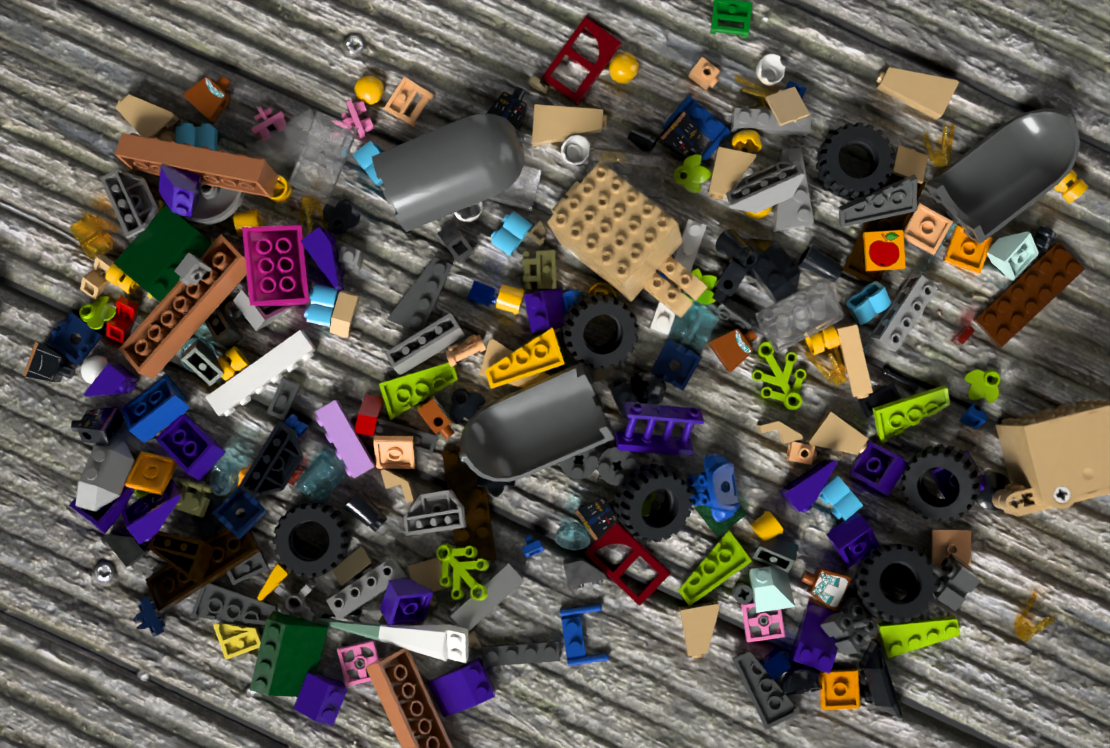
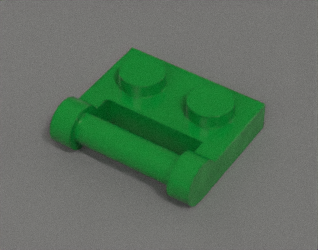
M714 0L710 34L726 33L742 35V37L748 38L752 2ZM718 20L743 22V27L717 24Z

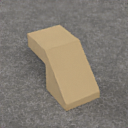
M102 253L96 256L93 270L82 278L80 290L94 300H97L109 284L105 277L108 269L114 262Z
M340 290L331 317L330 333L349 337L352 318L357 311L358 294Z
M779 421L757 425L759 433L778 429L780 441L784 444L803 439L800 433Z
M389 469L380 470L386 489L401 484L406 503L416 499L411 481Z

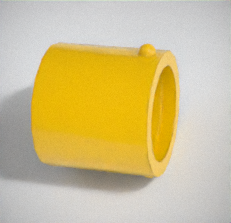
M258 209L234 213V225L240 238L243 237V227H263L262 217Z
M502 284L496 308L512 312L514 315L519 314L525 290Z
M764 511L762 516L750 524L762 542L770 541L778 534H783L784 531L769 511Z

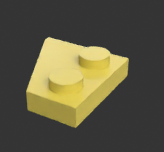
M225 623L213 625L225 660L260 648L262 639L257 627Z

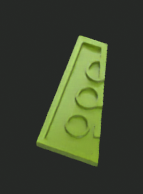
M449 362L379 383L390 420L457 381L458 376L455 366L451 367Z
M943 385L873 408L879 443L883 445L892 436L900 435L909 426H915L926 416L930 417L949 406L948 388Z
M728 530L678 591L687 604L691 606L751 563L752 560L730 530Z
M954 615L931 617L929 620L912 619L911 622L877 623L887 659L961 635L958 620Z

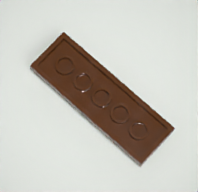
M1059 241L1055 242L1047 252L1038 258L973 321L999 348H1002L1085 269Z

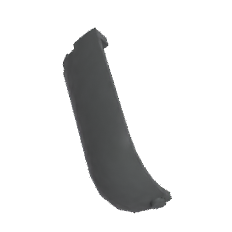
M1047 108L1033 110L1016 116L927 182L926 186L937 204L941 202L948 211L945 215L953 221V224L959 223L964 228V234L981 244L1057 186L1070 173L1077 159L1080 146L1078 128L1075 123L1076 119L1070 112Z
M477 114L462 118L372 156V161L377 178L383 181L386 188L383 190L384 196L389 205L393 204L396 211L395 217L407 232L492 198L510 188L519 178L525 164L522 144L525 140L521 131L517 132L514 125L506 118L495 114Z
M581 362L481 408L469 419L462 431L460 440L461 452H459L461 461L463 463L466 462L470 469L482 478L491 481L510 482L529 476L613 440L614 435L609 418H606L602 411V408H604L599 393L595 394L592 386L593 380L584 364Z

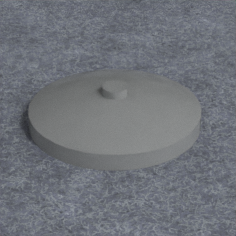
M200 184L199 200L192 217L181 216L197 225L219 223L230 217L238 209L245 192Z

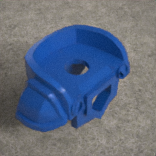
M712 453L706 455L704 459V469L706 472H701V475H689L687 483L690 487H695V494H692V497H690L692 505L699 506L703 504L706 507H711L712 517L717 522L732 517L737 508L740 507L737 496L734 464L730 463L724 456Z

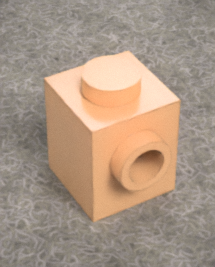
M702 57L690 71L688 77L707 90L709 86L713 88L720 78L717 76L720 70Z
M789 442L785 460L812 465V461L815 462L817 450L812 445Z

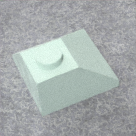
M1027 231L999 238L989 247L987 254L991 263L1011 281L1015 282L1039 255L1031 233Z
M771 566L750 569L749 580L753 591L756 613L795 607L788 573Z

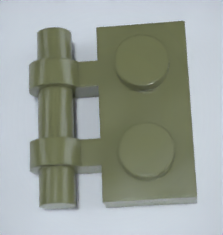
M555 250L536 251L535 259H531L530 251L523 252L521 265L523 266L524 276H522L524 290H532V282H537V290L557 289ZM531 265H537V276H531Z
M179 476L177 482L182 484L183 487L181 490L177 489L181 498L173 509L203 518L210 503V499L205 498L206 492L212 493L214 486L209 485L208 482L203 480L196 481L190 476ZM192 488L197 489L196 494L190 493Z

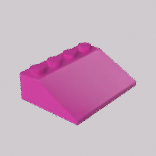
M302 225L243 227L250 306H288L308 303L304 246L301 243L303 239Z

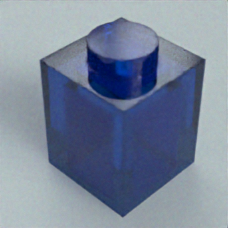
M474 281L467 299L490 308L491 304L495 305L498 294H496L497 290L495 288Z
M777 647L759 661L773 680H776L792 667L789 663V660H791L785 650L780 651Z

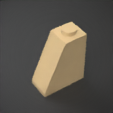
M130 94L122 97L118 101V105L115 106L133 128L145 138L152 136L159 139L163 132L168 131L180 120L172 112Z
M718 147L715 153L707 195H710L715 200L726 198V193L732 190L756 158V154Z
M826 412L805 443L857 455L866 449L868 438L834 413Z
M717 601L679 607L686 653L688 656H692V658L703 657V654L708 653L719 612V603Z

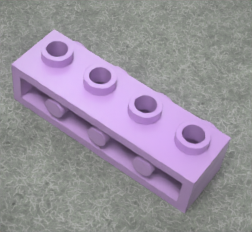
M334 400L315 411L317 414L315 418L321 427L324 426L327 431L325 436L330 443H334L336 447L335 453L340 460L343 459L346 464L344 467L345 471L349 476L357 478L376 467L359 434L354 433L355 427L339 400Z

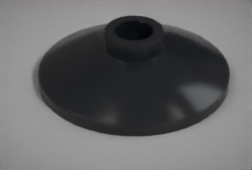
M990 472L984 474L987 485L985 489L980 491L977 502L987 510H1001L992 503L993 492L996 488L998 490L1005 489V485L1011 484V482L1000 473Z

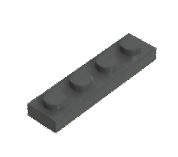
M381 419L377 421L375 436H413L414 450L433 455L438 436Z
M559 641L483 646V667L560 661Z

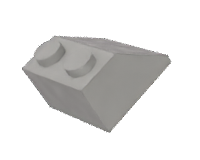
M248 287L242 289L233 300L255 331L269 325L293 306H250Z

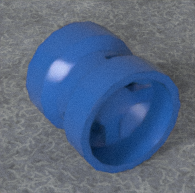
M295 414L289 416L284 422L296 430L298 438L308 428V425L300 422Z

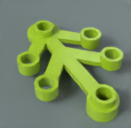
M769 342L761 343L758 346V353L761 357L766 358L775 377L764 374L760 370H755L752 372L751 378L754 381H764L780 386L784 394L772 391L770 387H763L760 395L763 398L783 401L784 406L789 410L798 409L802 405V396L799 392L802 382L806 378L805 370L797 369L794 372L795 382L792 390L788 384L793 365L797 361V355L794 352H789L785 355L786 363L782 373L773 356L774 346ZM764 346L768 348V353L766 354L762 352ZM790 354L794 356L792 362L788 360ZM799 371L803 373L802 378L797 377ZM756 372H759L761 375L759 379L754 377ZM765 389H768L770 392L768 396L763 394ZM790 397L795 398L794 404L789 402Z
M450 544L439 546L436 554L442 562L440 584L444 587H450L453 584L451 597L455 600H462L465 595L464 590L461 589L462 577L471 588V597L475 600H484L488 596L487 587L478 584L467 570L477 569L486 571L489 567L488 561L478 559L477 561L459 562L455 558L457 556L474 558L477 555V549L473 546L454 549ZM450 565L453 567V578L449 576Z

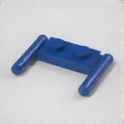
M688 95L665 121L662 128L664 130L679 112L685 111L698 130L712 141V144L701 155V162L705 163L731 131Z
M600 603L560 609L568 666L609 660L608 653L586 656L580 614L601 611L602 605Z

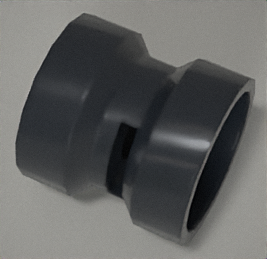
M1039 226L1036 230V236L1033 237L1037 250L1047 252L1050 247L1049 243L1055 239L1057 234L1047 227Z

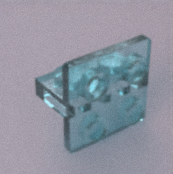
M693 304L681 318L676 316L669 335L698 351H702L719 319L708 313V309Z
M321 454L296 481V489L313 500L322 502L345 477V474L335 468L330 460Z

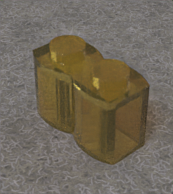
M88 214L69 228L86 255L90 259L95 260L96 256L100 253L104 255L114 248L112 245L114 241L107 232H103L101 228L103 224L97 216L94 217Z

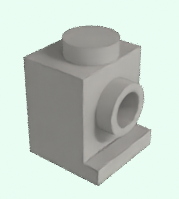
M341 246L338 259L341 263L340 267L360 272L364 253L360 250Z
M188 252L175 272L181 276L179 278L181 282L187 286L191 283L196 286L206 271L210 272L212 268Z

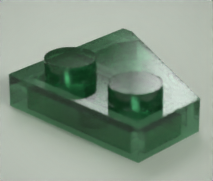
M705 505L694 507L716 537H719L747 515V512L740 505L732 517L725 521L717 522L712 517L711 507H706Z

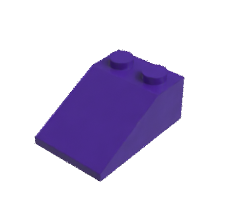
M318 227L303 238L301 243L332 285L338 290H344L341 265L338 261V248L334 244L337 240L327 229L322 230Z
M186 413L176 418L156 438L188 475L198 480H201L226 453L217 441Z
M826 458L779 490L792 510L804 513L813 507L811 504L816 502L837 464L835 460Z
M173 479L169 481L163 496L149 493L121 511L126 528L139 544L149 541L157 534L181 498Z
M124 485L120 497L100 507L97 511L77 507L75 505L76 498L69 506L105 534L117 521L135 489Z
M810 602L807 603L789 654L793 661L830 674L837 655L838 648L834 644L837 640L834 636L829 637L820 624L829 615L835 614L834 611Z
M480 657L427 682L443 717L479 705L495 697L496 693Z

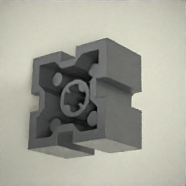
M950 554L948 558L942 561V569L933 565L934 569L932 571L937 573L938 580H934L935 585H938V590L933 593L938 600L957 611L966 600L965 596L968 592L971 593L981 581L968 564Z
M856 597L841 601L837 611H834L835 614L829 615L820 624L829 637L834 636L837 641L834 644L844 656L858 653L867 643L865 639L871 638L879 629V626L871 616L863 614L865 609Z

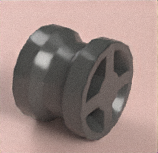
M738 583L733 587L732 595L738 603L747 604L753 598V591L747 584Z

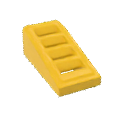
M278 562L257 597L259 601L265 599L290 574L286 570L287 566L285 564L281 565Z

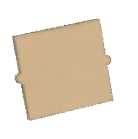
M795 87L783 91L779 90L778 93L766 97V101L780 126L796 122L798 119L810 114Z
M899 145L896 151L892 174L903 178L915 174L917 183L922 184L928 155Z
M438 557L408 565L410 580L431 589L433 592L448 588L440 584L442 562Z

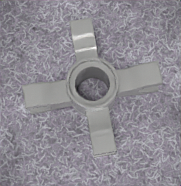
M309 580L301 590L292 591L282 581L274 590L278 595L286 599L285 607L280 613L289 615L291 612L299 611L310 621L317 610L306 603V595L313 589L315 584ZM292 598L298 599L300 604H295Z

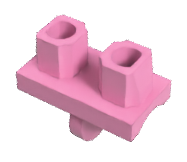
M351 100L347 101L346 104L351 117L349 118L347 113H343L342 117L344 120L339 123L340 127H347L348 132H353L352 125L355 124L360 138L366 137L365 133L374 129L370 117L361 121L358 118V115L367 112L364 102L352 103Z
M261 106L257 108L259 114L254 116L256 122L264 119V121L252 127L251 130L254 134L257 133L263 141L272 136L267 128L272 123L278 132L287 128L286 121L283 118L285 116L283 111L268 118V115L273 113L271 108L265 111Z

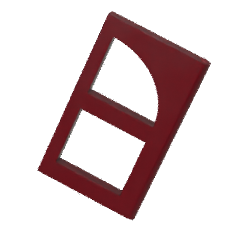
M585 17L541 77V80L576 105H579L622 43ZM585 28L591 32L598 44L599 57L595 65L571 49ZM565 55L589 72L575 93L551 76Z
M619 522L599 541H594L584 552L639 606L671 574ZM610 544H623L632 548L633 551L613 572L594 554L602 547ZM641 556L658 575L637 596L619 577Z

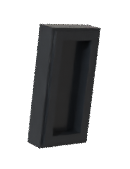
M892 382L869 394V397L859 399L858 402L866 417L874 415L873 408L902 398Z

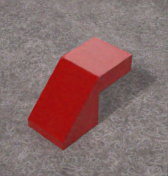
M121 296L117 300L115 316L107 322L106 336L124 344L136 321L138 304Z
M365 394L358 413L354 433L375 436L378 417L381 416L383 397Z

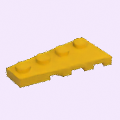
M553 327L486 369L485 373L490 388L502 386L565 365Z

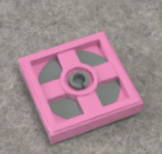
M754 601L741 604L747 642L785 637L781 609L756 613Z
M372 639L337 648L346 687L372 681L366 666L380 658L376 640Z

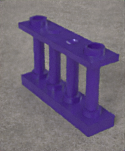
M625 402L629 421L625 432L616 431L615 441L617 450L692 456L694 449L689 436L694 423H704L701 409ZM638 418L648 419L644 434L633 433ZM656 420L667 421L663 435H652ZM675 422L686 423L681 437L671 436Z

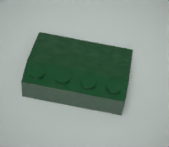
M165 205L147 228L136 237L113 264L161 302L180 281L179 278L181 276L175 270L188 252L200 258L212 243Z
M273 611L266 620L250 691L268 696L298 697L307 672L314 674L318 672L329 626Z

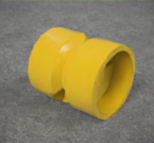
M1071 169L1070 173L1054 189L1057 192L1061 191V196L1068 203H1071L1081 196L1089 186L1082 179H1077V174Z
M278 175L273 196L268 198L276 203H285L292 197L293 188L284 177Z
M112 264L106 273L105 278L107 281L115 286L119 285V288L128 294L134 293L140 286L115 264Z
M832 323L820 326L819 330L814 328L804 333L808 348L813 355L824 352L826 347L832 349L840 345L837 331Z
M235 346L225 352V357L220 356L217 359L225 372L221 376L225 381H229L237 375L238 371L241 372L250 366L247 358Z

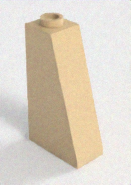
M889 67L885 72L881 71L876 80L878 82L876 89L937 120L943 115L959 81Z
M535 104L532 147L565 141V139L572 135L588 136L601 133L602 127H606L607 115H603V109Z
M854 321L836 325L835 328L839 337L853 397L857 396V399L869 397V393H873L858 326Z
M490 338L479 375L487 377L485 370L512 354L513 351ZM541 372L508 384L525 388L550 377V375Z

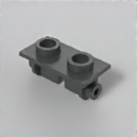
M724 299L714 312L720 318L731 323L736 329H739V331L747 332L755 322L753 316L743 309L738 314L736 310L739 306L730 299Z

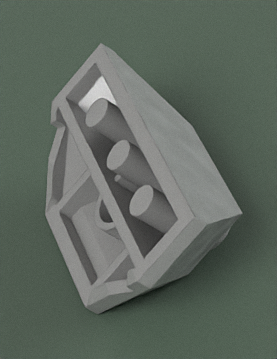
M799 161L778 162L741 179L732 190L726 193L729 205L732 209L758 213L792 198L804 178V173Z
M119 169L100 177L125 236L130 238L144 231L159 210L146 180Z
M114 437L110 446L94 445L78 481L75 504L77 507L97 511L100 507L120 497L135 462L125 440Z
M446 490L420 495L409 512L404 516L406 536L466 527L464 507L453 491Z

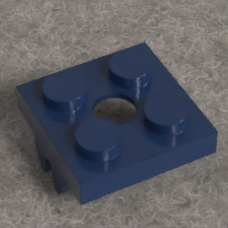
M70 312L64 320L57 322V328L51 330L52 336L48 339L47 343L74 364L80 366L103 335L96 329L90 328L87 322H84L74 312ZM78 333L81 336V342L75 345L71 342V336Z
M668 339L650 372L656 373L662 380L684 391L702 357L683 345ZM674 359L679 360L681 363V367L677 371L670 368V362Z
M237 488L212 514L238 539H241L268 511L252 495ZM243 508L246 510V515L239 519L235 516V513L238 509Z
M145 597L136 602L140 613L136 614L133 622L142 620V623L136 628H149L153 637L163 633L165 624L161 616H156L154 610L157 608L153 600H148Z

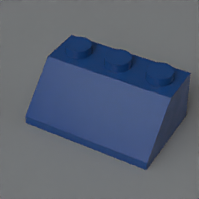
M166 374L123 407L122 412L128 430L145 443L155 437L163 428L169 426L180 415H183L190 406L184 394L171 377Z

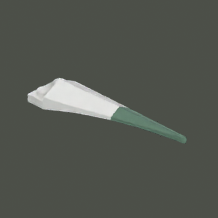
M319 618L317 621L320 624L444 661L452 659L466 663L469 658L468 629L454 625H383Z

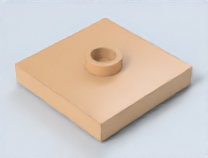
M918 203L917 210L912 213L903 231L904 239L934 255L953 221L924 204Z
M374 436L377 468L415 469L413 436Z
M931 529L930 562L938 568H942V561L948 558L950 554H953L971 567V530Z

